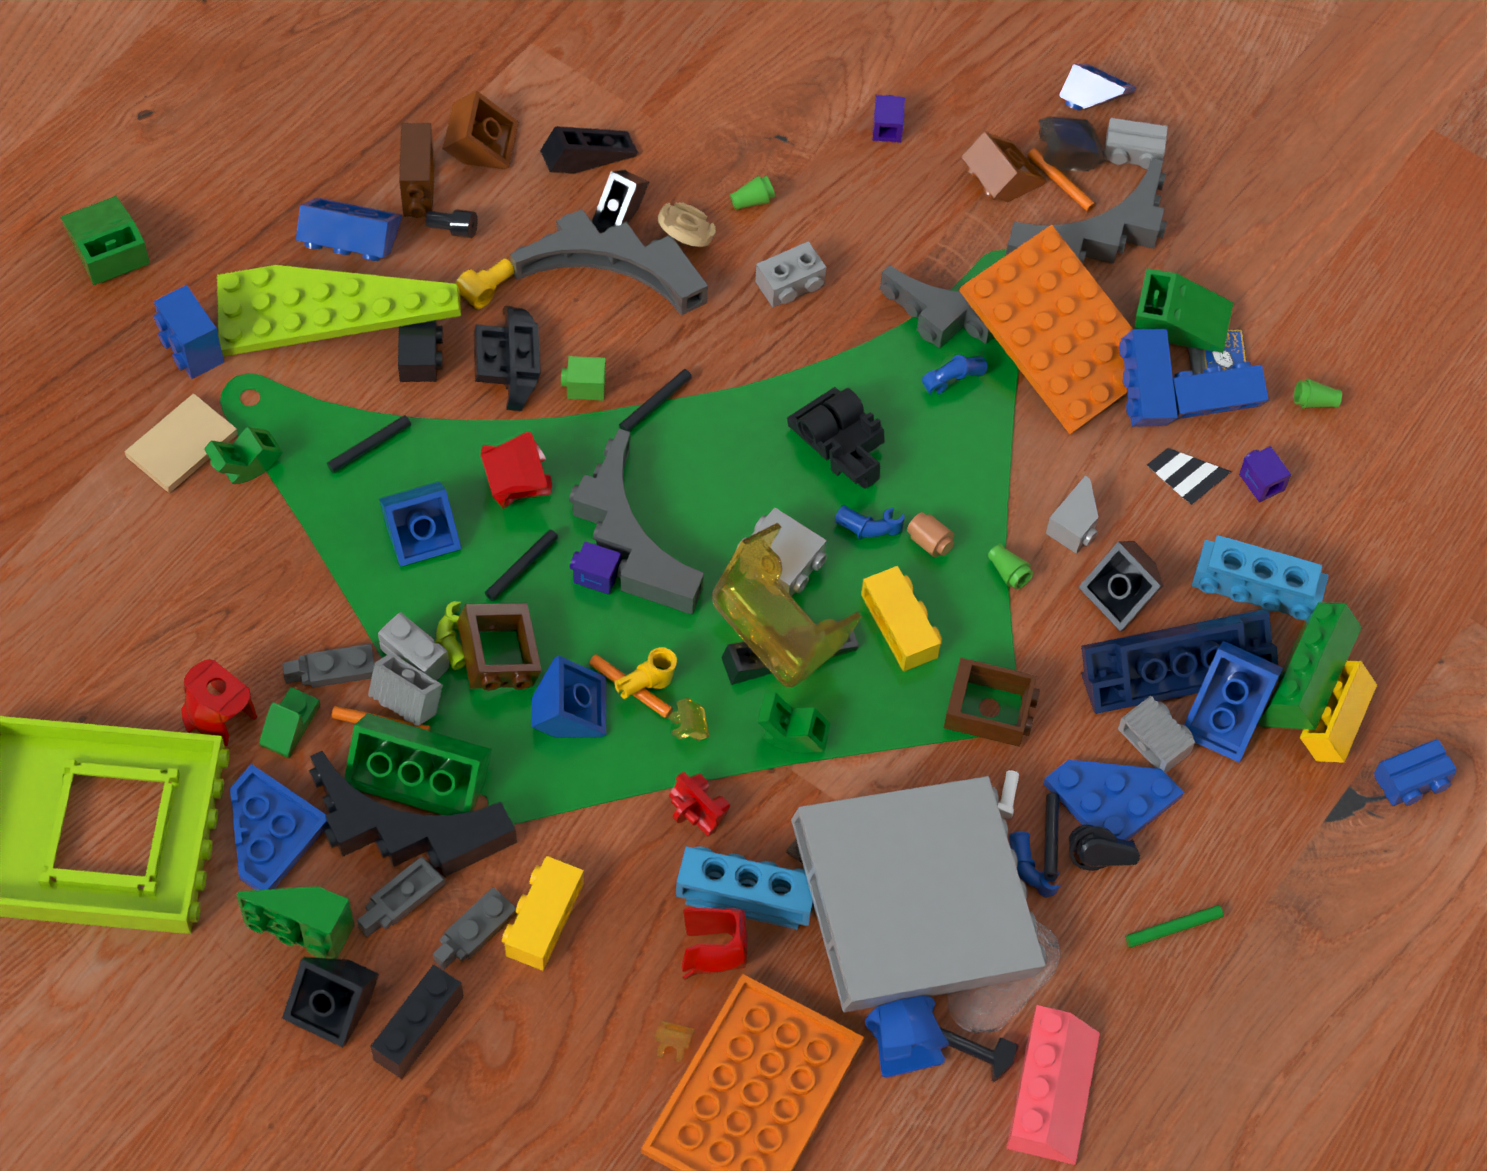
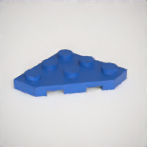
M1078 760L1066 761L1049 774L1043 782L1051 793L1059 795V801L1082 825L1107 828L1115 834L1116 838L1126 841L1179 801L1184 794L1182 789L1162 769Z
M251 764L230 788L238 873L240 880L254 890L275 889L328 827L325 813Z

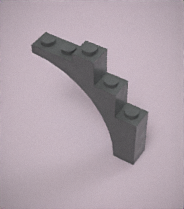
M1151 159L1142 181L1119 205L1101 215L1084 221L1053 225L1082 264L1085 257L1114 264L1117 252L1123 254L1126 242L1154 249L1157 238L1163 239L1167 221L1162 220L1164 208L1158 207L1161 196L1156 195L1157 189L1162 190L1166 173L1161 172L1163 160ZM1014 221L1006 255L1050 225H1034Z
M583 209L574 213H568L557 220L556 233L547 234L541 240L528 246H522L510 254V262L514 267V277L516 280L557 268L589 267L610 270L630 276L650 286L666 298L681 316L707 303L708 285L673 237L669 235L662 239H656L644 247L627 222L618 226H612L600 234Z
M891 265L882 271L880 290L888 299L896 301L905 308L910 316L919 319L917 332L920 333L925 341L932 342L938 348H941L962 327L972 337L980 339L985 344L994 337L960 292L927 285L908 277Z
M618 429L615 438L608 440L604 450V456H606L603 464H597L593 477L584 474L580 484L573 486L569 502L573 503V516L597 524L593 534L596 545L621 553V563L617 572V577L621 578V591L692 615L703 591L704 573L680 563L661 550L645 534L633 516L625 496L623 484L624 467L630 452V432Z

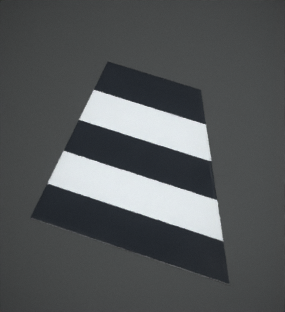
M1170 448L1164 450L1147 464L1152 471L1191 505L1231 473L1229 470Z

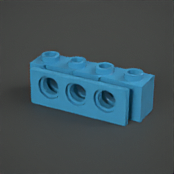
M1217 535L1215 542L1204 541L1191 586L1199 588L1205 593L1220 594L1230 597L1236 602L1251 603L1261 606L1267 611H1279L1292 615L1296 619L1306 620L1317 603L1322 602L1329 575L1321 573V564Z
M702 846L685 848L676 883V897L685 898L686 905L742 909L745 911V918L796 930H798L799 924L809 925L814 903L805 869L796 868L789 870L780 868L777 864L770 861L753 862L746 860L745 857L738 854H728L726 856L713 853L711 849Z

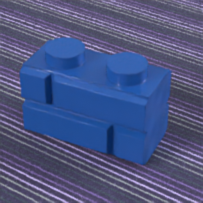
M1435 739L1381 761L1374 772V777L1381 789H1384V794L1391 805L1395 806L1404 802L1406 806H1409L1419 801L1424 793L1433 791L1434 794H1438L1448 789L1457 771L1450 757L1446 755V751L1439 739Z

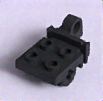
M833 387L787 417L788 426L826 461L830 459L831 471L837 476L843 472L862 488H868L880 479V463L869 453L885 443L884 429L881 427V421L878 418L874 420V415L871 412L868 414L864 412L863 404L854 391L849 388L839 391L836 387Z

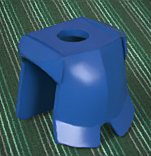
M917 996L899 999L876 1007L866 1017L865 1024L878 1042L880 1068L883 1077L897 1076L944 1063L945 1058L940 1049L949 1046V1042L943 1035L933 1015L936 1004L933 998Z

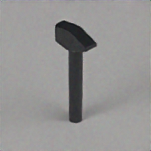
M940 1027L950 1047L991 1064V1080L993 1082H996L1013 1064L1019 1048L1017 1044L1004 1038H999L995 1050H992Z

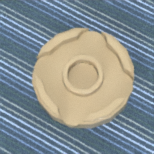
M666 203L658 215V223L666 233L676 240L691 246H707L716 234L714 223L709 224L706 221L708 217L702 211L685 203H675L674 206Z

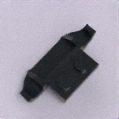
M506 305L503 308V315L506 317L504 327L475 325V382L505 384L506 390H508L506 410L522 411L527 399L534 391L541 374L538 323H535L527 310Z

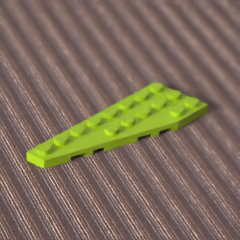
M272 265L217 275L218 337L223 357L461 316L460 291L457 284L283 265Z

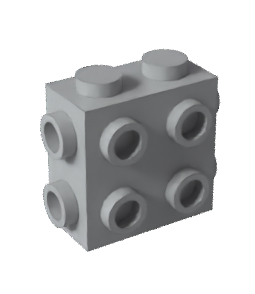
M774 508L768 516L763 515L758 520L753 534L749 538L744 537L736 548L737 568L747 578H754L765 585L770 593L776 596L780 595L789 600L795 592L800 593L805 588L810 573L814 569L818 571L827 559V554H825L827 540L777 508Z

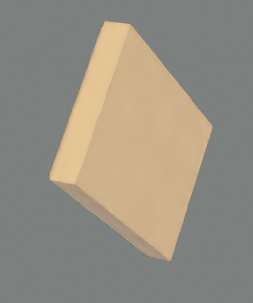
M193 393L125 451V455L138 468L170 493L210 459L204 448L211 440L229 443L238 435V432L232 424Z

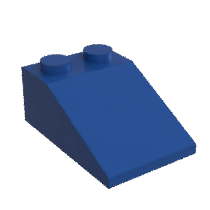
M1223 641L1215 654L1184 723L1191 731L1195 743L1240 762L1283 667Z

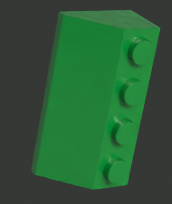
M1318 602L1303 623L1258 722L1260 727L1316 730L1362 628L1346 603Z
M367 713L354 725L344 779L356 790L437 814L455 815L472 812L486 780L492 749Z

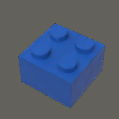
M187 285L154 301L157 314L153 315V318L160 330L158 337L165 349L171 348L174 352L172 357L180 371L185 369L190 378L193 379L224 363L217 328Z

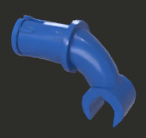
M955 355L950 362L946 363L939 370H932L925 374L922 378V383L929 395L934 389L940 394L948 387L946 381L952 378L964 379L966 376H983L987 371V362H978L985 359L981 356L965 357L963 355Z
M843 505L835 516V523L857 534V538L860 540L864 537H879L886 534L897 535L903 530L904 513L899 519L893 520L894 508H889L884 512L882 520L875 521L872 517L860 515L846 505Z
M1024 831L1011 833L1009 836L1010 848L1017 855V872L1019 877L1030 886L1035 887L1040 895L1044 897L1055 895L1061 885H1050L1047 881H1056V879L1047 880L1044 878V871L1041 873L1034 868L1036 864L1031 858L1030 834Z

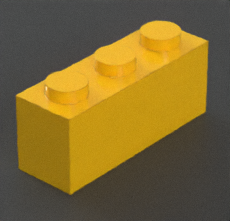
M895 566L863 579L861 595L901 669L905 672L937 659L940 645L942 644V637L939 630L935 626L932 627L927 619L928 613L923 602L917 601L910 578L907 575L903 576L899 567Z
M1362 661L1346 662L1316 730L1303 729L1300 739L1316 761L1345 763L1377 687L1376 682Z
M548 856L545 857L542 866L536 865L529 882L532 887L528 895L523 894L516 907L518 916L514 925L511 923L507 925L502 937V943H505L506 957L544 971L584 885V870Z

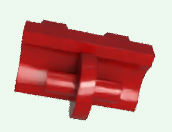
M685 772L677 775L676 785L668 795L672 799L671 803L677 808L673 814V819L677 823L688 820L692 825H697L707 836L715 833L720 821L727 815L730 803L723 796H717L712 800L706 794L709 784L701 773L691 777Z

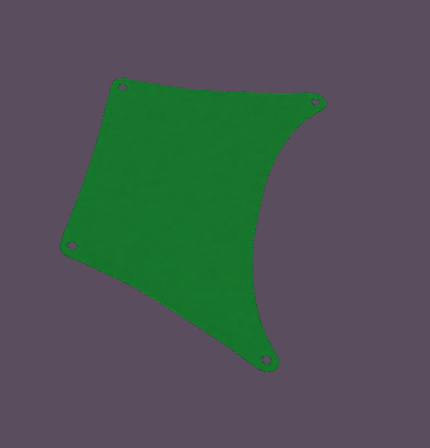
M995 250L985 254L950 291L959 292L962 285L1005 257L1006 250ZM912 317L866 343L797 370L744 386L666 400L630 431V452L624 467L623 484L625 496L633 516L645 534L661 550L680 563L704 573L703 591L692 615L621 591V578L619 577L616 578L609 595L576 584L573 579V570L570 569L573 554L575 551H581L585 541L596 545L593 534L597 525L594 522L573 516V503L569 502L572 488L575 484H580L584 474L593 477L597 464H603L606 457L604 456V450L608 440L615 438L618 429H620L619 424L642 404L555 418L451 420L408 417L411 426L337 472L332 473L327 466V462L402 416L369 412L318 400L259 374L247 373L235 376L226 383L221 392L220 404L228 422L237 429L238 436L246 427L265 429L270 432L283 451V454L266 472L301 523L381 658L387 656V654L380 649L378 633L400 612L433 638L435 642L436 628L439 621L445 615L447 605L451 602H461L459 611L452 614L460 616L465 604H528L542 670L533 687L523 690H517L513 687L498 688L491 691H486L482 688L471 689L466 665L461 669L453 670L449 663L450 667L437 680L443 685L442 692L440 693L441 697L439 698L440 702L438 703L439 707L437 708L438 712L435 716L422 723L423 725L430 726L431 732L492 749L486 780L480 794L487 798L488 806L501 802L513 825L674 788L677 782V775L683 772L689 777L701 773L708 781L800 763L980 738L944 728L960 657L1016 671L1009 588L993 562L988 558V554L998 544H1002L1006 548L1014 412L1019 368L995 337L985 344L980 339L972 337L962 327L941 348H938L932 342H927L921 337L920 333L917 332L919 319ZM955 355H963L965 357L981 356L985 358L983 361H978L987 362V371L983 376H966L964 379L952 378L946 381L948 387L940 394L934 389L929 395L922 383V378L925 374L932 370H939L946 363L950 362ZM833 387H836L839 391H843L846 388L851 389L861 400L864 412L866 414L871 412L874 415V420L878 418L881 421V427L884 429L885 443L869 453L880 463V479L868 488H862L843 472L837 476L831 471L830 459L826 461L788 426L787 417ZM248 389L256 390L260 394V401L256 405L245 406L240 401V395ZM525 432H531L545 456V461L541 464L544 474L551 476V494L515 499L511 505L503 509L492 497V491L482 458L480 457L482 446L498 447ZM440 481L448 495L462 549L400 567L386 527L379 499ZM846 505L858 514L865 517L870 516L873 520L878 521L883 519V514L887 509L894 508L892 519L897 520L904 513V525L902 532L897 535L886 534L879 537H864L860 540L857 538V534L836 524L835 516L839 509ZM774 508H777L827 540L825 550L827 559L818 571L814 569L810 573L805 588L800 593L795 592L789 600L780 595L776 596L770 593L765 585L754 578H747L737 568L736 548L744 537L749 538L753 534L758 520L763 515L768 516ZM921 512L926 515L931 514L954 532V546L948 554L933 557L911 539V534L907 532V528L917 514ZM549 529L553 530L558 535V539L494 601L489 600L485 595V591ZM895 566L899 567L903 576L907 575L910 578L917 601L923 602L928 613L927 619L932 627L935 626L939 630L942 637V644L940 645L937 659L905 672L901 669L861 595L863 579ZM849 619L859 645L856 651L731 685L721 658L728 644L787 635L790 628ZM459 628L453 629L457 634V641L462 646ZM516 631L479 632L485 665L523 664ZM664 647L670 649L677 657L673 678L667 687L662 689L645 687V689L673 708L671 715L667 719L633 695L623 699L620 696L622 692L618 693L615 683L606 677L605 736L553 737L531 727L532 696L552 661L557 656L566 658L601 675L603 674L589 665V661L595 654L625 675L632 673L637 669L638 665L647 661L650 652L655 648ZM656 667V668H658V669H660V670H665V669L662 668V667ZM968 682L961 713L1015 726L1022 704L1021 695ZM776 692L792 709L815 707L831 723L824 752L795 753L779 749L763 739L765 729L758 723L759 710L765 693ZM984 699L997 701L1000 705L998 715L994 717L982 715L979 711L981 701Z

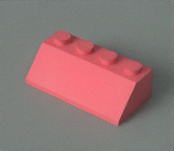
M1036 1005L1031 1020L1006 1149L1075 1165L1100 1033L1072 1013Z

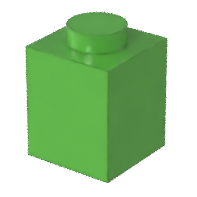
M569 356L568 368H562L561 386L567 387V399L604 401L606 358Z

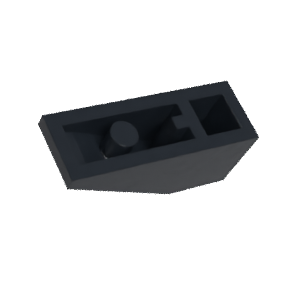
M561 126L554 127L540 149L550 172L572 174L630 159L638 154L628 131Z

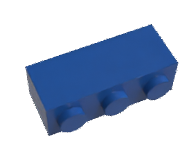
M1132 329L1121 338L1119 346L1120 356L1124 359L1123 384L1127 387L1128 401L1126 411L1127 415L1131 418V427L1166 426L1178 418L1167 329Z
M1243 362L1233 365V369L1222 371L1221 366H1216L1203 370V374L1193 375L1192 371L1174 374L1173 384L1177 419L1261 407L1269 401L1262 365L1252 366L1251 362Z

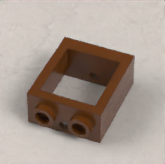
M401 123L399 184L403 217L421 218L426 217L429 211H433L435 157L431 123Z
M465 604L457 623L470 688H482L483 690L491 691L498 688L513 687L517 690H523L533 687L542 670L528 604ZM516 631L523 664L485 665L479 632Z
M960 657L944 728L1020 747L1023 735L1029 736L1034 717L1028 716L1029 707L1036 708L1040 693V689L1034 688L1037 676ZM968 682L1022 695L1023 699L1017 725L1014 726L961 713Z

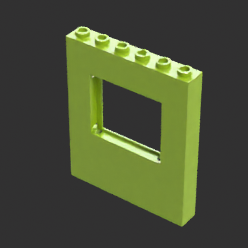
M0 716V917L191 934L193 922L198 923L200 918L201 904L197 902L199 891H204L206 886L207 874L206 871H203L205 860H210L212 854V840H209L211 829H216L218 823V809H215L217 798H222L224 791V779H221L222 768H228L230 751L225 748L222 736ZM74 775L164 783L146 877L54 868ZM51 877L56 878V882L52 881ZM139 885L144 886V889H140Z

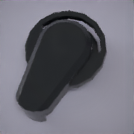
M1082 825L1074 829L1069 836V855L1072 862L1080 869L1094 871L1107 866L1136 865L1140 860V854L1133 839L1131 841L1118 839L1107 828ZM1073 852L1079 855L1083 863H1079L1074 858Z

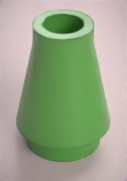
M757 176L734 193L729 194L737 211L741 208L770 203V199L775 198V193L767 176L761 178Z
M1308 378L1305 381L1299 380L1296 384L1294 403L1300 405L1302 409L1338 408L1341 404V390L1333 389Z
M1002 544L996 545L989 552L988 558L993 562L1008 587H1013L1015 590L1021 589L1033 577L1034 572L1030 569L1031 564L1007 550Z

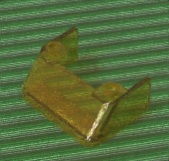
M776 523L740 542L712 592V601L717 611L784 686L793 687L804 681L843 647L862 616L856 612L839 622L833 619H825L818 625L810 619L777 582L782 574V561L770 548L782 528Z

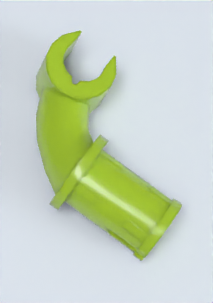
M457 601L447 605L445 615L439 621L435 635V643H439L448 651V660L453 670L461 669L466 665L463 648L456 639V632L453 631V629H458L457 620L459 616L452 615L459 611L461 602Z

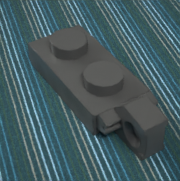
M364 644L301 655L299 660L282 663L284 679L286 683L302 681L303 685H311L312 688L371 679L374 668L371 644Z
M423 856L370 897L371 901L365 906L368 912L357 920L358 928L368 937L380 929L381 926L385 930L391 927V925L394 926L445 885V879Z
M492 887L444 932L445 934L440 938L442 945L433 953L434 962L445 970L456 958L461 961L466 958L470 959L516 916V907Z

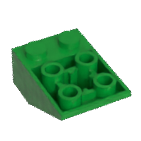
M117 196L60 216L93 285L150 264L145 242L134 220Z
M1147 268L1134 329H1167L1169 344L1223 353L1233 302L1177 273Z
M318 886L239 891L236 895L244 923L249 929L260 934L266 931L276 935L280 942L288 946L300 945L307 948V951L317 958L328 957L337 959L355 926L349 899Z

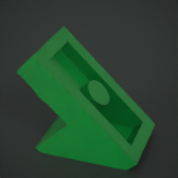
M290 687L280 705L274 702L270 705L259 745L289 759L321 706L320 700Z

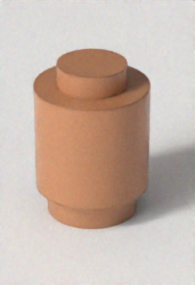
M921 512L908 525L907 532L911 534V539L933 557L945 556L954 546V532L931 514L926 515Z

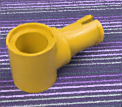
M504 258L487 271L481 270L478 273L472 269L465 271L459 276L455 284H457L460 295L474 308L481 309L492 300L496 286L514 275V267L509 260Z
M664 647L653 649L647 661L638 665L635 671L621 679L615 680L617 692H622L620 696L623 699H627L630 695L645 687H653L655 689L667 687L671 683L677 665L675 653ZM656 667H662V668H664L665 670H660V669H658V668H656Z

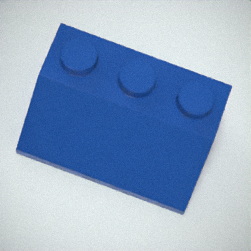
M316 197L300 205L296 241L305 242L304 246L312 249H322L323 246L334 248L333 252L337 254L351 255V252L363 254L362 258L380 261V258L391 253L402 221V214Z

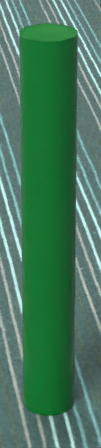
M1216 905L1125 936L1128 947L1132 948L1223 918V910L1220 905Z

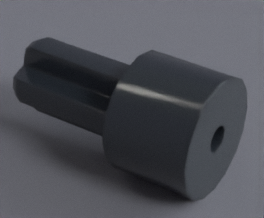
M459 209L454 210L452 214L429 211L426 216V226L450 230L453 236L473 238L477 231L478 217L474 211Z

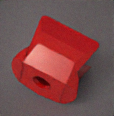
M525 432L498 447L482 446L480 457L483 461L492 497L503 509L511 505L515 499L551 494V476L544 474L541 464L545 461V456L531 432Z
M211 659L196 664L187 672L183 687L185 702L181 708L185 729L188 733L193 729H197L201 734L222 736L224 746H228L229 732L225 724L226 721L234 717L241 710L253 720L257 719L248 686L243 684L215 660ZM209 683L221 694L212 695L207 691Z
M687 907L684 909L686 934L688 936L725 933L733 936L732 940L725 945L700 943L686 948L681 969L683 972L691 971L683 976L684 980L696 974L721 973L746 967L747 930L744 910L708 907Z

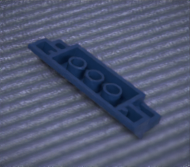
M1262 609L1082 645L1084 672H1081L1094 713L1098 714L1137 706L1149 696H1152L1155 701H1162L1198 693L1215 654L1223 641L1279 666L1277 646L1272 643L1269 612Z

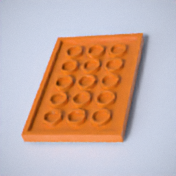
M1052 224L962 285L959 289V292L1070 435L1128 394L1127 387L1123 384L1125 367L1124 359L1120 356L1119 346L1121 338L1133 328Z
M742 974L641 1147V1153L674 1171H793L862 1046L864 1037Z

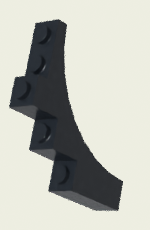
M323 751L310 756L313 768L308 771L316 788L322 786L326 793V796L322 797L329 814L325 816L328 828L324 830V833L331 848L338 846L343 857L375 842L383 859L389 857L393 867L426 852L434 869L440 867L444 877L517 843L516 829L501 802L477 811L455 815H420L399 811L375 802L353 788L334 769Z

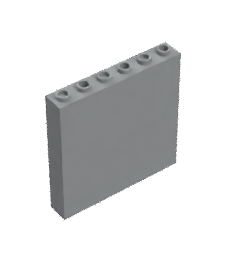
M989 776L798 807L791 821L843 1013L876 1007L904 998L930 997L1036 977L1046 966V952L1043 945L1039 944L1035 932L1037 928L1034 914L1029 912L1026 902L1027 889L1017 872V855L1010 848L1007 838V822L1004 818H1001L998 808V792L995 787H992Z

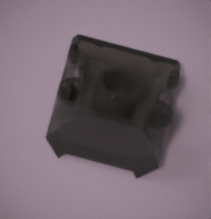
M1046 117L1038 120L1040 124L1039 137L1047 143L1043 151V160L1050 166L1061 170L1088 172L1091 169L1097 168L1100 163L1107 159L1094 126L1088 120L1061 117Z

